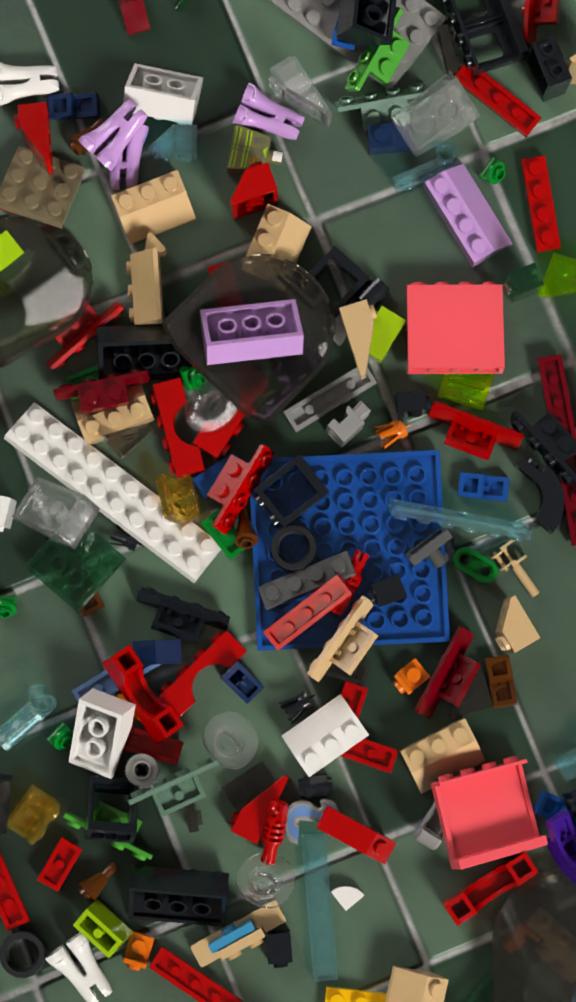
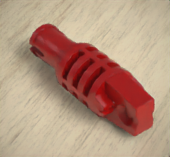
M355 550L351 560L357 575L345 579L354 592L333 608L331 612L342 615L352 601L362 580L360 574L367 559L370 557L368 554H362V551Z
M276 798L270 803L262 834L264 846L260 861L264 863L266 859V865L276 863L278 846L283 843L287 824L288 803Z

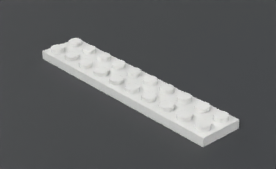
M35 402L5 434L4 439L116 525L118 524L124 531L191 582L195 583L221 551V548L208 533L92 445H87L84 439Z

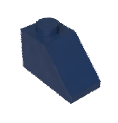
M396 123L367 126L369 155L416 151L413 126Z

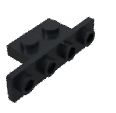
M517 410L513 411L510 419L512 428L524 435L529 447L534 451L537 450L543 456L542 459L545 464L550 468L553 467L559 473L558 476L565 485L569 484L574 489L576 487V473L566 464V461L576 454V440L550 412L531 426Z
M139 587L137 591V602L158 608L151 626L153 630L197 644L204 624L225 631L228 628L230 616L222 611H213L204 608L198 603H189L180 600L177 596L159 593L150 587Z

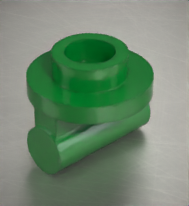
M491 157L478 177L485 182L497 184L505 177V164Z
M184 366L180 368L179 371L186 390H200L205 383L204 371L199 366L190 368Z
M17 595L0 596V618H9L16 614Z
M63 721L50 734L47 740L57 750L69 748L72 744L73 731Z

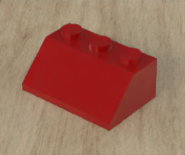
M262 161L255 162L248 166L249 169L244 171L230 200L233 220L265 210L267 204L272 206L278 205V188L268 162L262 164Z

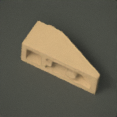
M367 299L339 308L361 380L366 378L374 329L373 319L377 318L373 304L368 305Z

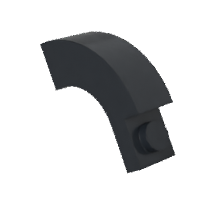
M522 457L514 467L531 480L540 493V507L532 519L549 534H552L559 525L564 511L562 486L556 474L548 465L540 472L537 469L539 466L529 457L527 459Z

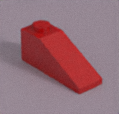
M47 103L18 105L19 115H15L16 129L21 130L24 141L47 173L53 174L51 129Z
M283 775L243 806L240 813L235 811L229 822L233 826L231 832L257 844L263 833L265 817L270 803L275 798L279 799L289 776Z
M326 806L316 825L317 829L383 864L388 860L396 842L384 834L329 806Z

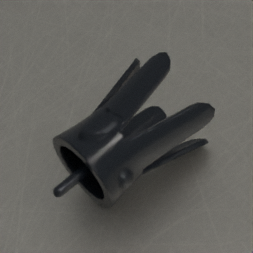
M118 524L116 527L128 536L112 533L110 538L122 544L107 543L124 546L132 551L135 550L137 544L144 547L143 544L124 531Z
M302 691L296 697L279 702V704H282L280 706L282 709L287 708L285 713L289 715L288 720H292L291 724L304 711L314 707L310 699L315 694L308 697Z

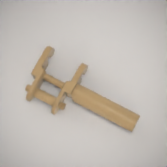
M513 538L499 548V553L493 552L494 556L491 559L495 558L502 567L500 572L503 570L508 571L507 567L511 565L512 570L533 598L540 591L520 565V562L528 556L525 554L516 561L507 552V546L516 540ZM503 552L510 561L508 564H505L499 556Z

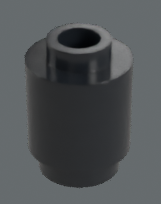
M375 277L373 280H369L354 297L357 300L356 302L367 299L368 305L373 304L374 309H376L387 296L386 293L389 291V288L383 281Z
M326 773L313 774L310 777L305 775L304 778L298 779L300 798L306 797V800L329 797V792H333L332 777L327 778Z

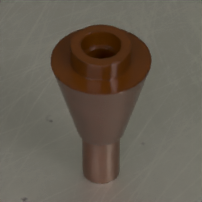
M100 117L91 127H87L68 138L70 142L69 148L76 155L81 154L85 156L88 150L78 139L98 128L105 120Z
M244 507L238 515L239 521L235 544L243 549H249L256 545L259 539L248 518L247 508Z
M111 862L103 871L80 882L81 888L78 890L79 893L87 901L91 898L95 901L107 883V879L119 868Z

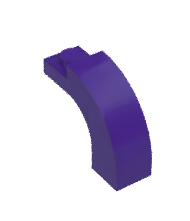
M561 810L545 821L550 836L547 839V847L559 868L576 884V833L569 811Z

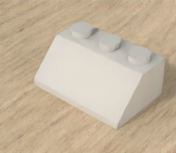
M135 63L125 85L123 104L129 99L137 104L135 111L132 113L133 115L142 109L148 116L156 120L164 119L174 121L180 125H192L197 111L203 77Z
M340 694L281 736L308 777H310L369 734Z

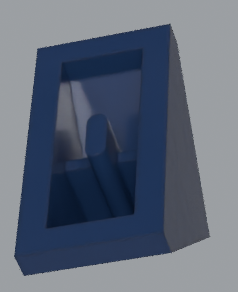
M181 639L133 641V650L143 665L182 663Z
M239 661L220 677L247 704L264 688Z

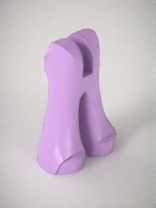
M249 83L232 125L235 126L236 124L245 128L263 130L286 139L297 140L299 130L293 126L301 127L305 117L269 99L255 85ZM254 111H257V112H259V113L265 114V115L270 116V117H266V116L260 115V114H258V113H256V112H254Z
M131 99L122 104L98 128L78 139L110 171L115 168L123 150L148 117L141 109L127 121L137 107V104ZM118 131V133H117V135L114 137V139L102 150V148L106 145V143H107V142L112 138V136Z
M142 125L127 144L126 161H123L122 152L115 168L112 171L109 170L111 190H121L122 174H127V189L138 185L140 157L148 135L149 126ZM118 131L107 142V145L114 139Z

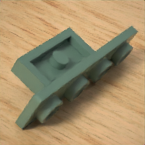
M415 83L409 85V88L406 89L393 87L387 89L384 93L366 92L363 96L356 98L344 96L334 103L337 112L360 108L363 130L366 131L368 125L410 123L407 100L430 96V90L427 85Z
M211 757L197 763L199 767L192 771L187 767L176 772V778L170 781L163 778L152 783L154 788L148 791L141 788L130 793L131 798L127 801L129 805H132L152 796L161 817L206 797L197 775L220 765L217 759L212 761Z

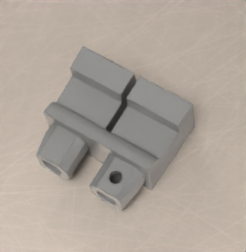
M362 401L353 409L348 406L344 413V420L338 423L333 419L327 425L325 432L342 448L362 430L365 424L364 420L371 411Z

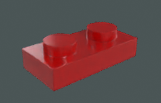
M61 837L37 880L58 892L83 848Z

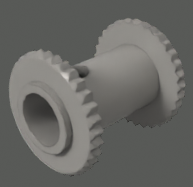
M141 753L129 758L125 767V774L130 783L140 788H148L153 786L152 783L158 781L160 768L154 757ZM147 765L149 767L147 769V776L140 775L138 777L137 768Z

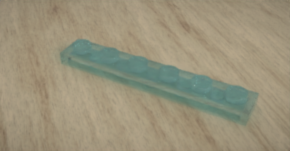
M389 499L387 507L393 517L400 520H407L408 517L416 519L417 522L422 524H430V522L439 523L441 527L449 529L457 526L462 527L466 532L476 533L477 530L484 531L489 536L499 537V535H505L514 541L530 540L532 530L528 524L396 499Z

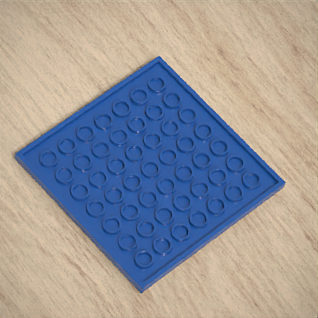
M440 450L302 456L329 490V494L290 524L303 526L315 538L317 548L315 557L310 565L345 551L349 553L352 559L356 549L362 551V554H368L370 557L367 559L360 574L362 580L343 614L337 615L329 611L280 650L323 648L325 643L336 633L339 623L346 619L351 612L352 605L356 600L364 595L371 601L368 593L369 590H372L371 584L398 574L407 597L379 608L377 603L374 604L361 622L362 625L378 635L372 645L449 642L446 563L439 568H435L428 557L413 566L404 556V554L441 526L444 527ZM295 457L272 458L271 464L265 469L259 484L254 489ZM296 467L292 468L263 491L284 519L317 494ZM253 489L250 495L251 522L259 539L258 543L253 546L257 650H277L263 631L310 594L269 611L265 609L258 587L296 571L285 570L273 559L271 552L272 539L276 532L283 527L280 525L277 528L268 516L272 513L266 506L262 509L253 497L257 494ZM289 534L280 542L279 550L285 560L298 562L306 556L308 545L304 537L299 534ZM443 544L439 549L445 556V544Z

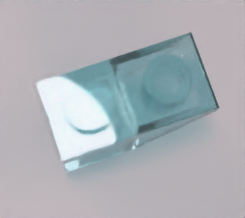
M173 124L149 146L150 157H154V160L157 161L178 158V161L190 162L192 159H197L198 127L197 125Z

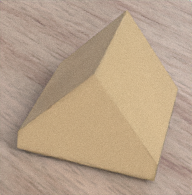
M149 232L147 234L145 250L157 248L160 257H165L167 255L166 248L153 233Z

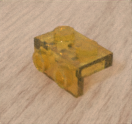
M165 474L156 477L157 492L160 496L162 514L165 519L180 526H185L201 516L192 476L187 475L180 480Z
M32 784L8 817L7 827L33 845L36 840L38 841L42 838L49 822L57 817L61 805L54 797Z

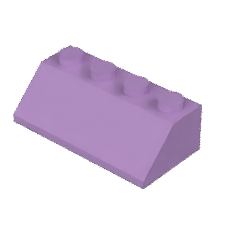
M464 164L444 170L424 183L423 189L471 268L513 244Z
M295 299L200 310L203 346L207 365L303 354L304 334Z

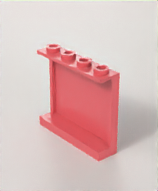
M489 281L482 283V285H473L472 282H460L458 285H449L448 282H437L435 285L413 282L411 285H407V374L503 373L505 368L503 284Z
M517 756L503 759V764L496 765V762L482 764V769L477 771L474 770V767L460 770V775L453 777L452 773L438 776L439 781L431 783L451 869L462 870L548 845L546 835H539L522 764L528 763L527 759L518 760Z

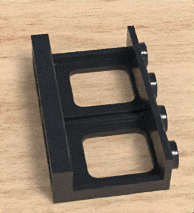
M440 0L443 6L446 5L449 25L455 29L456 44L459 48H462L464 65L467 69H470L472 76L526 59L529 49L510 0H483L487 13L466 21H462L455 0ZM494 33L503 55L478 63L469 39Z

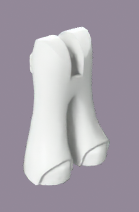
M0 62V106L25 97L46 95L59 91V82L53 80V78L58 76L57 67L51 65L11 66Z
M80 932L70 938L66 945L79 960L86 975L78 968L63 944L45 958L51 966L60 971L74 985L86 1002H100L94 989L92 990L91 988L94 984L97 985L98 990L105 997L113 992L106 976L94 958L88 939Z

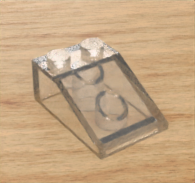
M294 54L269 69L270 77L268 80L270 84L268 86L275 97L279 95L284 103L324 127L328 128L331 126V111Z
M444 75L391 117V120L414 156L418 157L465 129L480 114L457 76Z
M37 477L12 517L54 541L75 549L100 508L85 494Z

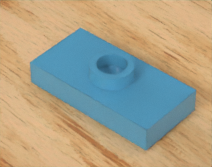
M250 918L236 927L234 924H231L222 929L220 936L208 942L211 952L215 953L255 931L253 920Z

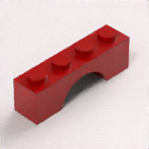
M243 362L231 381V385L238 395V405L234 414L221 423L205 422L193 441L194 446H199L202 451L217 460L220 456L225 457L232 446L229 442L233 435L238 437L244 427L242 424L243 419L246 415L250 417L257 406L254 402L258 395L263 397L269 387V384H267L268 376Z
M181 378L153 384L154 391L150 392L153 406L158 405L160 411L156 418L159 429L164 428L166 437H163L162 441L165 451H170L172 460L168 461L171 474H176L177 478L180 479L205 471L199 446L186 444L175 432L176 415L187 404Z
M220 630L210 640L213 644L207 650L202 648L194 655L193 658L196 661L190 667L185 664L176 673L178 678L172 684L168 681L159 689L161 695L158 698L162 702L171 705L179 718L196 702L193 695V682L199 671L213 664L231 668L247 652L228 631L223 634Z
M130 645L102 662V665L125 699L130 703L136 704L134 712L155 743L168 738L184 726L172 706L162 702L149 688L143 675V663Z
M526 852L514 854L443 901L442 904L455 924L459 926L476 915L490 901L509 889L521 885L539 872Z

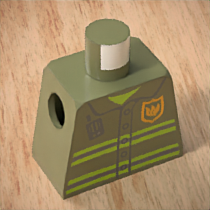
M235 124L227 163V174H243L246 169H249V165L262 161V164L268 162L281 166L283 151L270 149L271 137Z

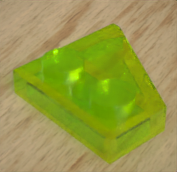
M553 253L538 295L540 298L576 293V259Z
M444 374L438 397L484 410L495 374Z

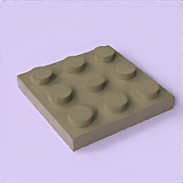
M18 146L0 186V209L62 229L85 175L86 167L52 157L53 174H48L31 149Z

